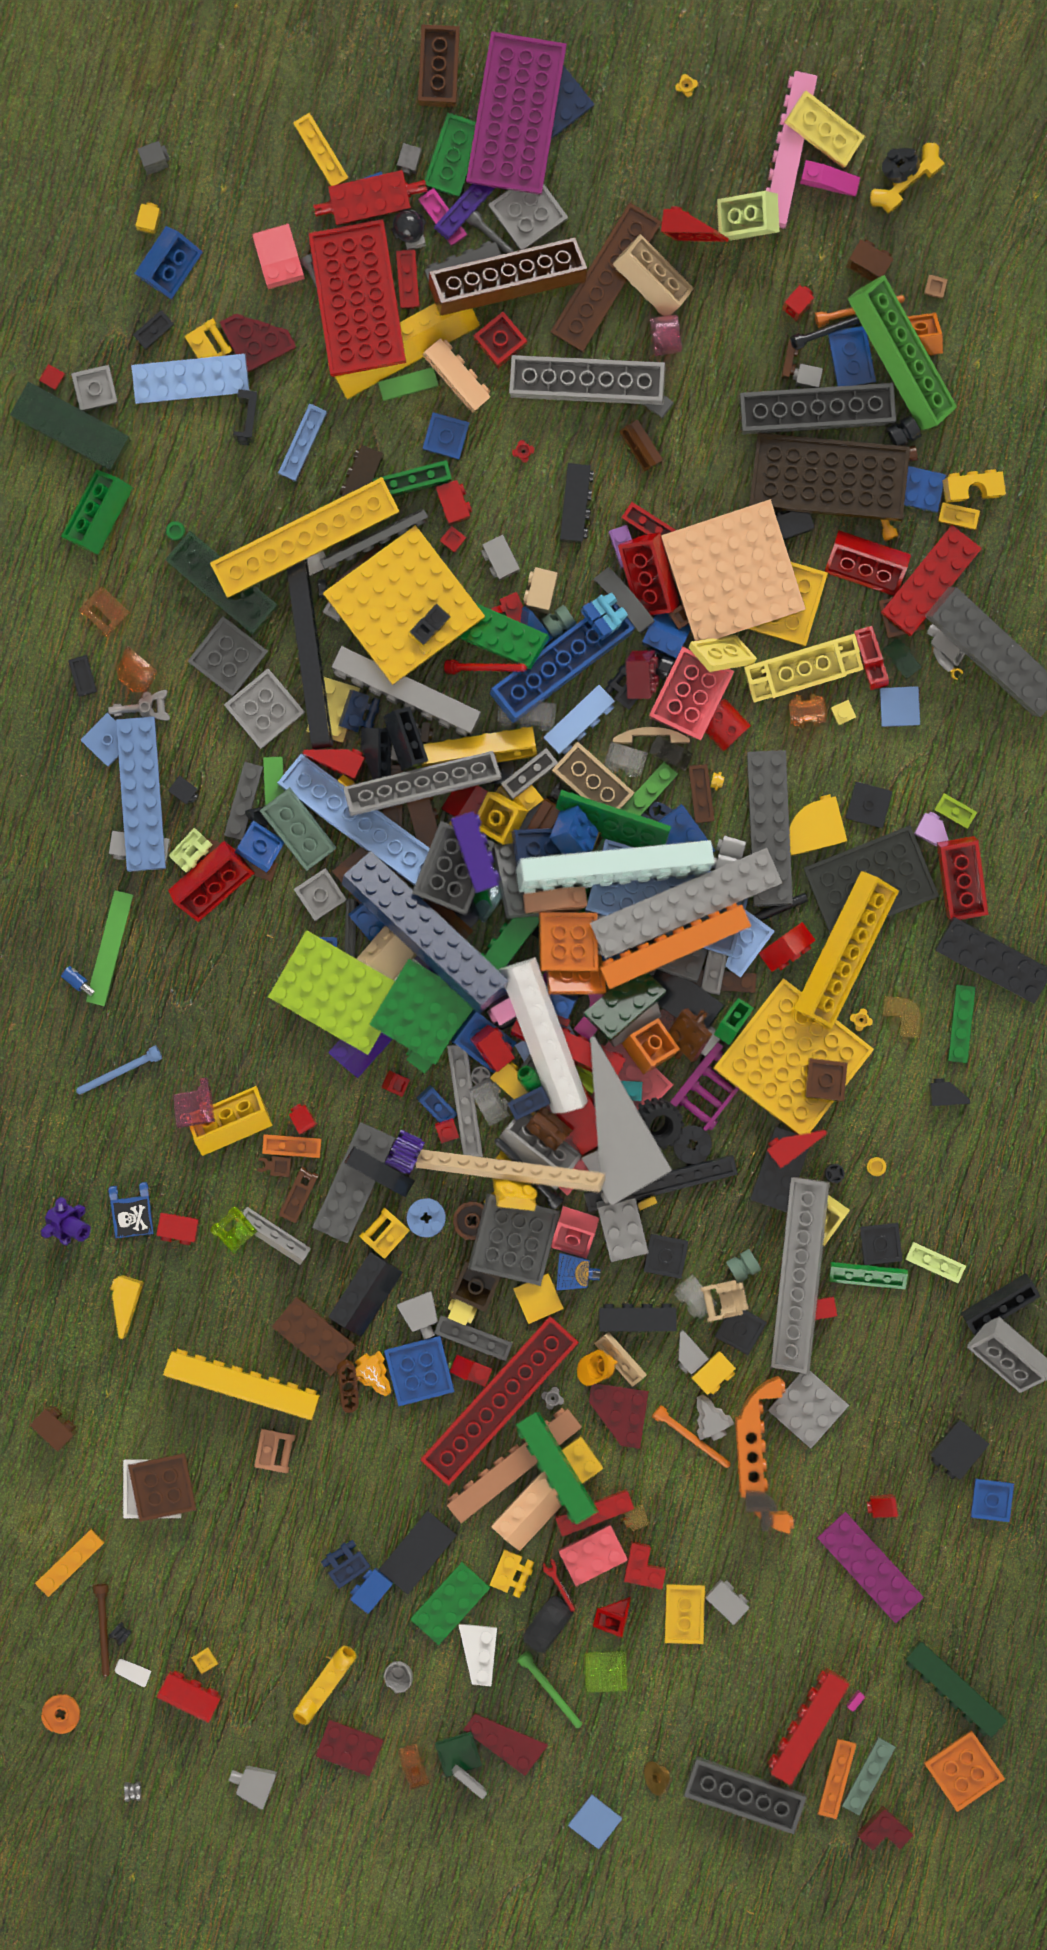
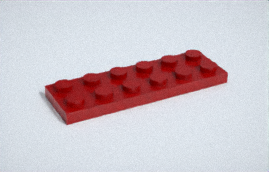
M951 525L881 613L911 637L925 620L927 612L946 589L954 584L982 548Z

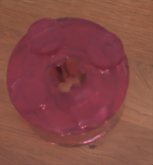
M677 315L650 318L651 329H654L651 331L652 342L656 344L654 345L655 356L682 352Z

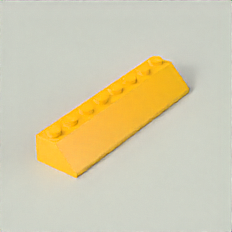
M434 303L401 321L407 363L335 376L346 399L355 396L422 359V354L440 338L442 341L447 340L450 343L478 328L480 324L473 309L440 316Z
M863 871L860 872L794 1010L829 1028H833L899 890L876 876Z
M181 1349L172 1351L164 1370V1376L312 1420L320 1397L314 1389L306 1388L301 1390L298 1389L299 1385L287 1382V1385L279 1383L280 1379L270 1376L269 1379L261 1377L262 1374L251 1371L250 1374L245 1373L243 1368L232 1365V1368L225 1367L224 1362L214 1360L212 1363L206 1361L207 1357L198 1354L192 1357L187 1355V1351Z

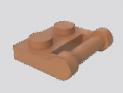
M261 1429L254 1467L289 1473L290 1452L296 1435ZM279 1439H285L281 1464L275 1465Z

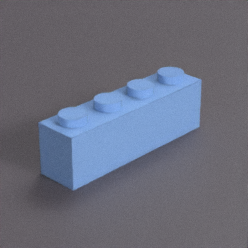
M598 685L549 731L543 739L558 755L561 753L565 755L573 747L571 744L575 740L579 742L587 734L585 730L589 727L594 728L601 721L599 717L603 713L607 715L614 709L613 704L615 701Z

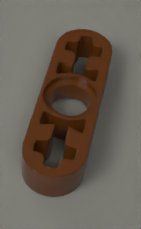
M343 1360L337 1365L339 1400L342 1409L347 1413H351L357 1410L359 1406L356 1369L350 1360ZM346 1367H349L347 1370L348 1376L344 1373ZM346 1383L353 1384L349 1390L343 1389ZM347 1396H350V1399H351V1401H352V1402H350V1405H347V1404H348V1398H347Z

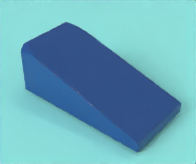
M431 1085L417 1097L418 1101L438 1122L451 1118L454 1119L457 1116L454 1109Z

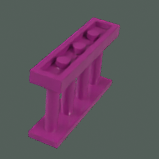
M718 1042L670 1101L674 1107L683 1105L705 1123L702 1129L705 1131L708 1128L712 1130L718 1123L716 1118L739 1090V1088L736 1086L734 1088L711 1070L712 1067L709 1066L713 1060H720L724 1052L721 1051L723 1046ZM701 1075H707L729 1093L723 1103L699 1085L700 1082L697 1080ZM689 1090H695L717 1108L711 1118L687 1100L688 1097L685 1095Z

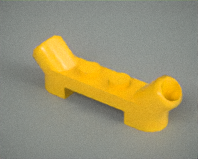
M936 143L924 144L922 146V162L918 172L914 176L912 174L908 176V180L905 182L893 183L894 187L891 190L873 189L870 195V204L876 207H883L888 214L896 209L903 201V198L900 196L903 191L924 173L931 178L945 165L939 157L940 147Z
M342 1646L333 1655L294 1710L293 1717L297 1722L303 1725L310 1723L319 1708L356 1660V1653L352 1648Z

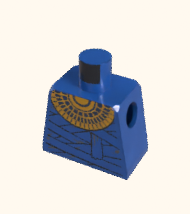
M559 1253L556 1290L588 1288V1280H600L601 1269L589 1268L590 1260Z

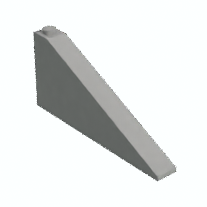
M593 1036L591 1037L599 1164L600 1173H605V1181L601 1188L603 1192L600 1194L605 1203L609 1202L610 1205H613L669 1173L672 1169L599 1042Z

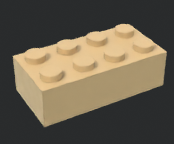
M579 742L552 769V773L577 795L621 809L635 794Z

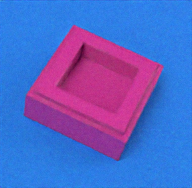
M857 1690L846 1704L847 1708L852 1712L855 1711L864 1700V1694Z

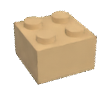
M536 567L534 572L530 571L528 579L530 591L526 590L523 604H526L528 609L549 614L557 581V572Z

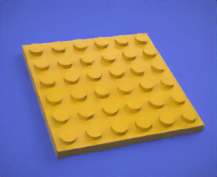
M416 525L323 592V595L392 685L485 618V615ZM435 604H438L451 618L423 645L410 631Z
M783 978L713 1069L793 1132L803 1134L813 1130L834 1102L832 1100L805 1097L808 1059L848 1063L847 1085L874 1049L838 1020L835 1021L833 1028H829L794 1010L802 992Z

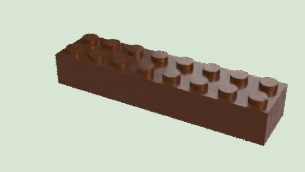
M570 238L431 271L429 273L428 285L438 312L442 316L585 282L587 266L576 238Z

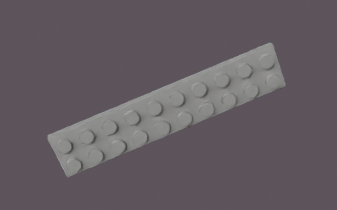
M765 848L590 923V926L606 959L713 912L724 909L731 904L738 903L782 884V881L768 849Z
M791 1177L771 1363L773 1368L805 1374L810 1372L829 1182Z

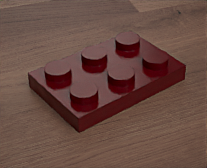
M329 1719L316 1757L370 1777L384 1739Z

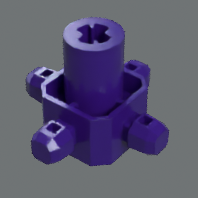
M59 1197L55 1201V1207L50 1209L45 1216L46 1226L41 1229V1236L44 1238L55 1236L63 1245H68L71 1242V1237L79 1242L85 1241L91 1232L90 1226L80 1220V1217L86 1212L85 1207L82 1205L72 1207L67 1204L64 1198Z

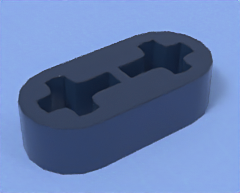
M655 802L649 808V815L655 820L660 821L665 816L661 814L655 816L652 810L653 807H662L661 811L665 813V816L672 812L673 809L663 803Z

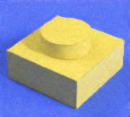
M849 700L830 708L838 726L856 718Z

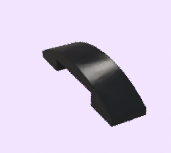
M353 1146L344 1162L406 1197L415 1180Z

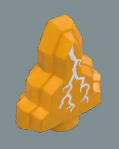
M380 1351L371 1356L368 1353L364 1354L354 1362L357 1365L355 1368L357 1381H361L365 1386H372L377 1393L387 1396L391 1393V1388L385 1376L387 1369L383 1364L385 1360Z

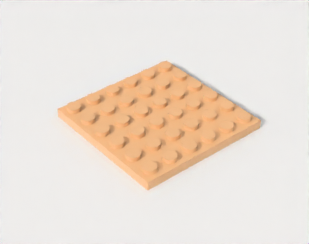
M771 499L661 535L694 641L718 639L805 610Z

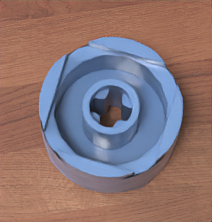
M430 1198L416 1201L411 1205L407 1213L409 1228L414 1234L421 1237L436 1235L442 1230L446 1221V1214L442 1205ZM424 1212L432 1216V1219H429V1223L421 1220Z

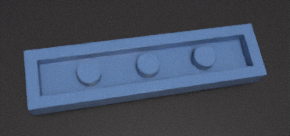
M309 403L280 467L279 475L295 482L297 481L327 411Z

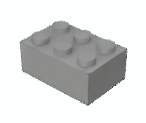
M634 1193L613 1205H610L609 1202L605 1203V1201L596 1202L611 1262L647 1254L648 1249Z

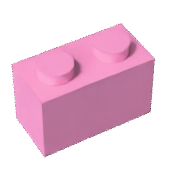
M508 994L498 998V1000L493 1001L488 1006L490 1010L487 1013L493 1023L498 1022L499 1025H502L516 1016Z

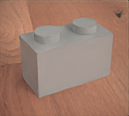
M503 535L482 544L484 550H481L485 561L489 560L492 566L489 569L493 578L497 577L501 581L520 571Z
M720 1579L705 1595V1598L734 1625L749 1609L747 1605L749 1601L741 1593L737 1595L733 1591L735 1588L727 1580L723 1582Z

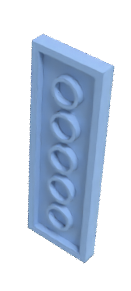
M246 354L131 365L136 404L238 394L239 389L249 390Z

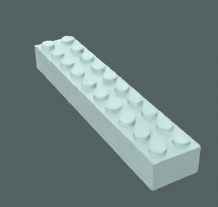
M710 840L526 858L520 860L516 868L519 892L527 894L534 893L536 890L547 891L554 890L555 888L575 886L590 888L595 884L609 886L615 882L628 884L635 880L643 883L655 878L658 881L667 880L668 877L675 876L676 879L686 878L687 875L699 877L709 872L714 864V857Z

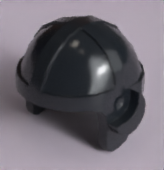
M406 209L394 217L391 230L396 239L399 238L404 242L413 243L422 237L426 222L421 213L418 214L414 210Z

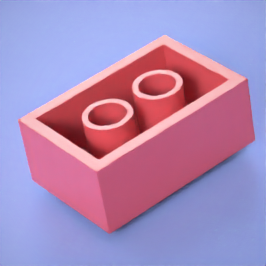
M610 1523L558 1549L576 1586L628 1560Z

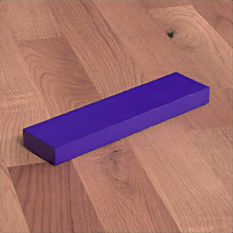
M472 184L437 222L434 229L449 240L493 192L495 187Z

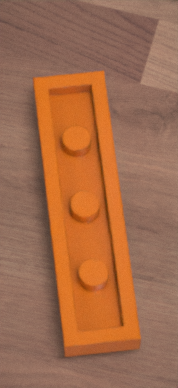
M837 1738L817 1812L818 1815L837 1819L856 1743Z

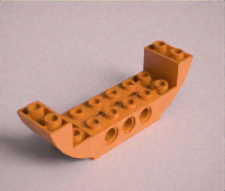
M775 1376L762 1383L748 1396L742 1406L739 1417H735L740 1496L742 1498L745 1497L751 1509L763 1522L778 1531L790 1534V1529H794L792 1515H789L787 1511L766 1512L769 1511V1499L765 1497V1491H768V1481L764 1478L763 1472H767L766 1460L762 1458V1453L766 1452L764 1439H761V1433H764V1421L760 1420V1414H763V1402L759 1401V1399L782 1398V1393H785V1381L781 1380L779 1376ZM748 1433L755 1434L753 1441L746 1440ZM750 1452H755L757 1454L756 1458L752 1461L748 1460L747 1455ZM753 1471L757 1472L758 1475L756 1479H748L749 1473Z

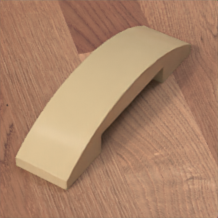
M659 727L632 729L613 738V744H632V736H670V744L690 743V738L685 735Z

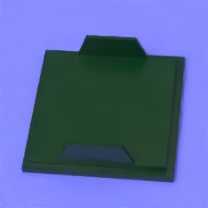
M471 1731L434 1742L445 1778L453 1775L452 1769L455 1765L460 1766L464 1771L482 1766Z

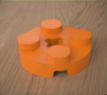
M67 1694L52 1696L43 1706L42 1722L52 1732L59 1734L68 1733L77 1726L80 1720V1707L76 1700ZM58 1709H61V1711L65 1710L64 1719L56 1717Z

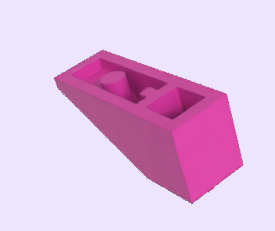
M806 160L800 184L856 197L860 177L825 164Z

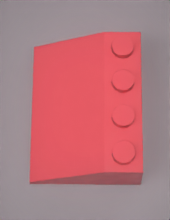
M682 647L649 714L650 719L693 738L702 740L735 671L724 669L709 672L691 650Z

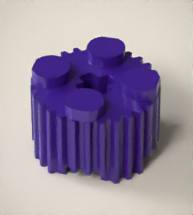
M400 1130L385 1164L404 1174H410L417 1161L414 1157H418L425 1142L408 1132Z

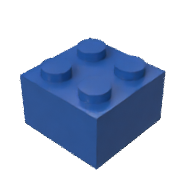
M577 805L559 812L550 839L563 855L592 852L599 832Z

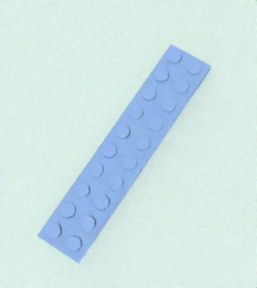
M300 754L277 782L278 786L284 790L290 787L304 805L366 851L373 852L385 865L415 886L430 848L378 810L350 816L343 789L345 786L304 755Z

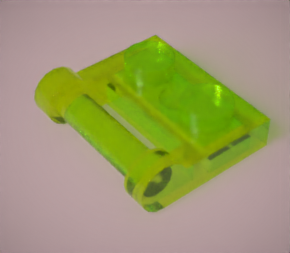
M232 1207L223 1219L210 1227L211 1233L218 1236L232 1253L257 1232L256 1228L237 1207ZM232 1220H236L238 1223L226 1232L224 1227Z

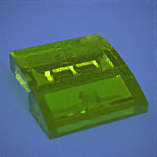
M625 1651L585 1653L586 1692L627 1691Z

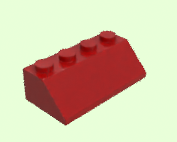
M838 530L824 572L895 596L902 584L911 554Z
M661 532L642 535L619 544L618 548L631 592L650 615L673 612L680 603Z
M223 841L168 889V892L175 905L199 922L254 874V871L240 855L235 853L233 847Z

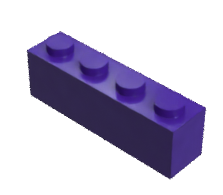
M473 811L452 818L451 823L475 893L498 886L500 877L498 871L493 870L491 863L494 862L491 851L487 852L485 845L488 842L485 833L481 834L479 826L482 824L479 815H475Z

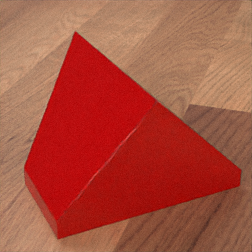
M631 1597L602 1608H597L593 1627L622 1637Z

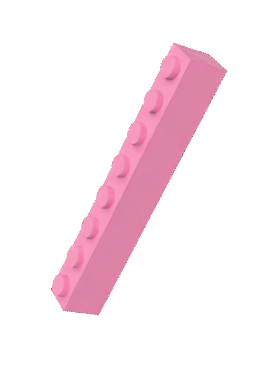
M795 71L794 77L790 76L788 88H791L790 95L785 97L784 106L787 107L786 114L782 113L780 125H783V130L778 132L776 143L779 144L778 151L774 150L772 162H776L775 168L770 169L768 180L772 181L771 187L766 188V191L778 194L779 227L781 228L786 227L804 138L784 122L804 91L814 95L817 75Z

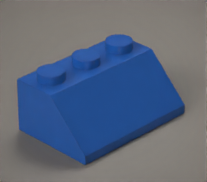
M166 226L138 267L135 275L163 295L172 299L203 251L181 233Z

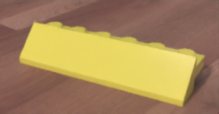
M855 634L745 666L746 680L753 702L771 697L776 698L864 670Z

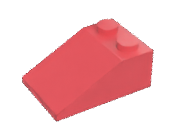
M289 224L252 234L268 289L305 279Z

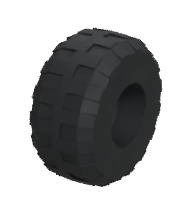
M552 1596L522 1636L524 1642L536 1652L545 1653L566 1626L574 1611L570 1610L564 1599L559 1596Z

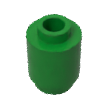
M523 1066L518 1070V1081L528 1093L542 1086L537 1072L532 1067Z

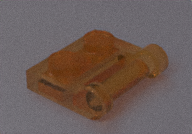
M103 586L79 609V612L82 615L85 614L102 631L105 637H108L130 614ZM93 604L111 621L108 626L90 609Z

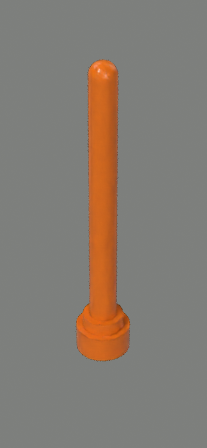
M896 296L900 303L904 302V296ZM853 308L828 314L827 312L823 313V311L814 313L818 328L826 326L829 321L856 315Z
M660 1405L656 1409L652 1418L656 1421H664L725 1468L730 1467V1461L671 1418L665 1407Z

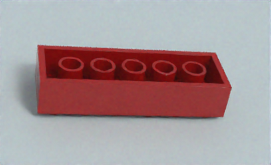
M827 1667L825 1671L821 1670L816 1678L818 1681L815 1688H810L806 1696L808 1697L805 1705L802 1703L799 1707L796 1721H791L787 1728L789 1732L786 1738H781L777 1746L779 1748L776 1755L772 1754L767 1763L769 1764L770 1774L789 1785L794 1781L849 1686L846 1678Z

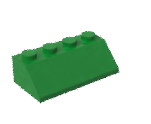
M96 469L61 537L98 555L109 533L112 531L116 519L121 514L122 508L129 498L133 487L118 477Z

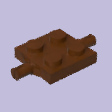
M688 1008L681 1011L669 1031V1034L680 1048L673 1056L675 1059L679 1060L684 1053L691 1062H694L700 1056L712 1036L703 1023L707 1016L706 1011L700 1010L698 1016H695Z

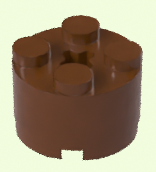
M476 1201L465 1202L455 1211L453 1225L455 1231L462 1238L467 1240L476 1239L484 1208L482 1203ZM469 1216H476L477 1224H472L470 1226L468 1224L469 1220L467 1218Z

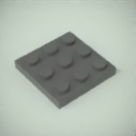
M222 616L188 662L234 697L267 655L268 651Z

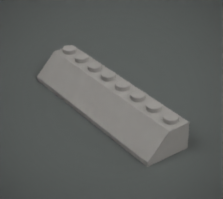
M489 751L346 786L343 789L350 816L497 781L501 779V774L494 752Z

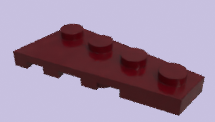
M476 1713L463 1728L466 1732L471 1731L476 1740L524 1776H526L548 1746L545 1742L538 1741L533 1737L524 1735Z

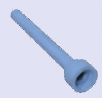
M155 1045L149 1048V1051L146 1052L147 1054L78 1087L76 1092L83 1094L148 1061L157 1062L163 1059L162 1055Z

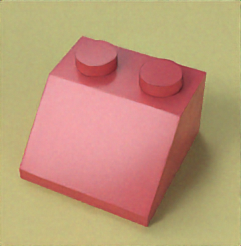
M563 1206L554 1232L551 1248L587 1259L600 1218Z

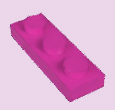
M434 188L418 199L435 224L449 210ZM461 226L447 241L451 246H454L465 238L467 233Z

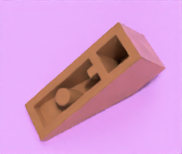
M568 887L523 894L525 914L580 911L587 906L585 887Z

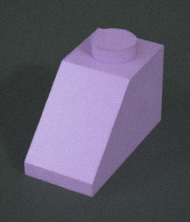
M929 812V814L924 813L914 835L937 846V842L948 841L943 821L939 820L940 816Z

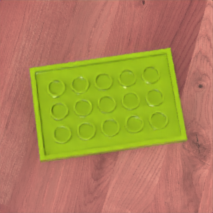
M306 930L268 997L369 1055L381 1034L379 1030L370 1026L369 1023L395 981Z

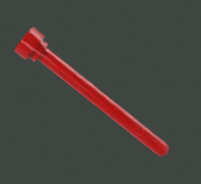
M447 659L444 663V671L448 675H455L460 671L524 672L527 669L525 664L460 663L456 659Z

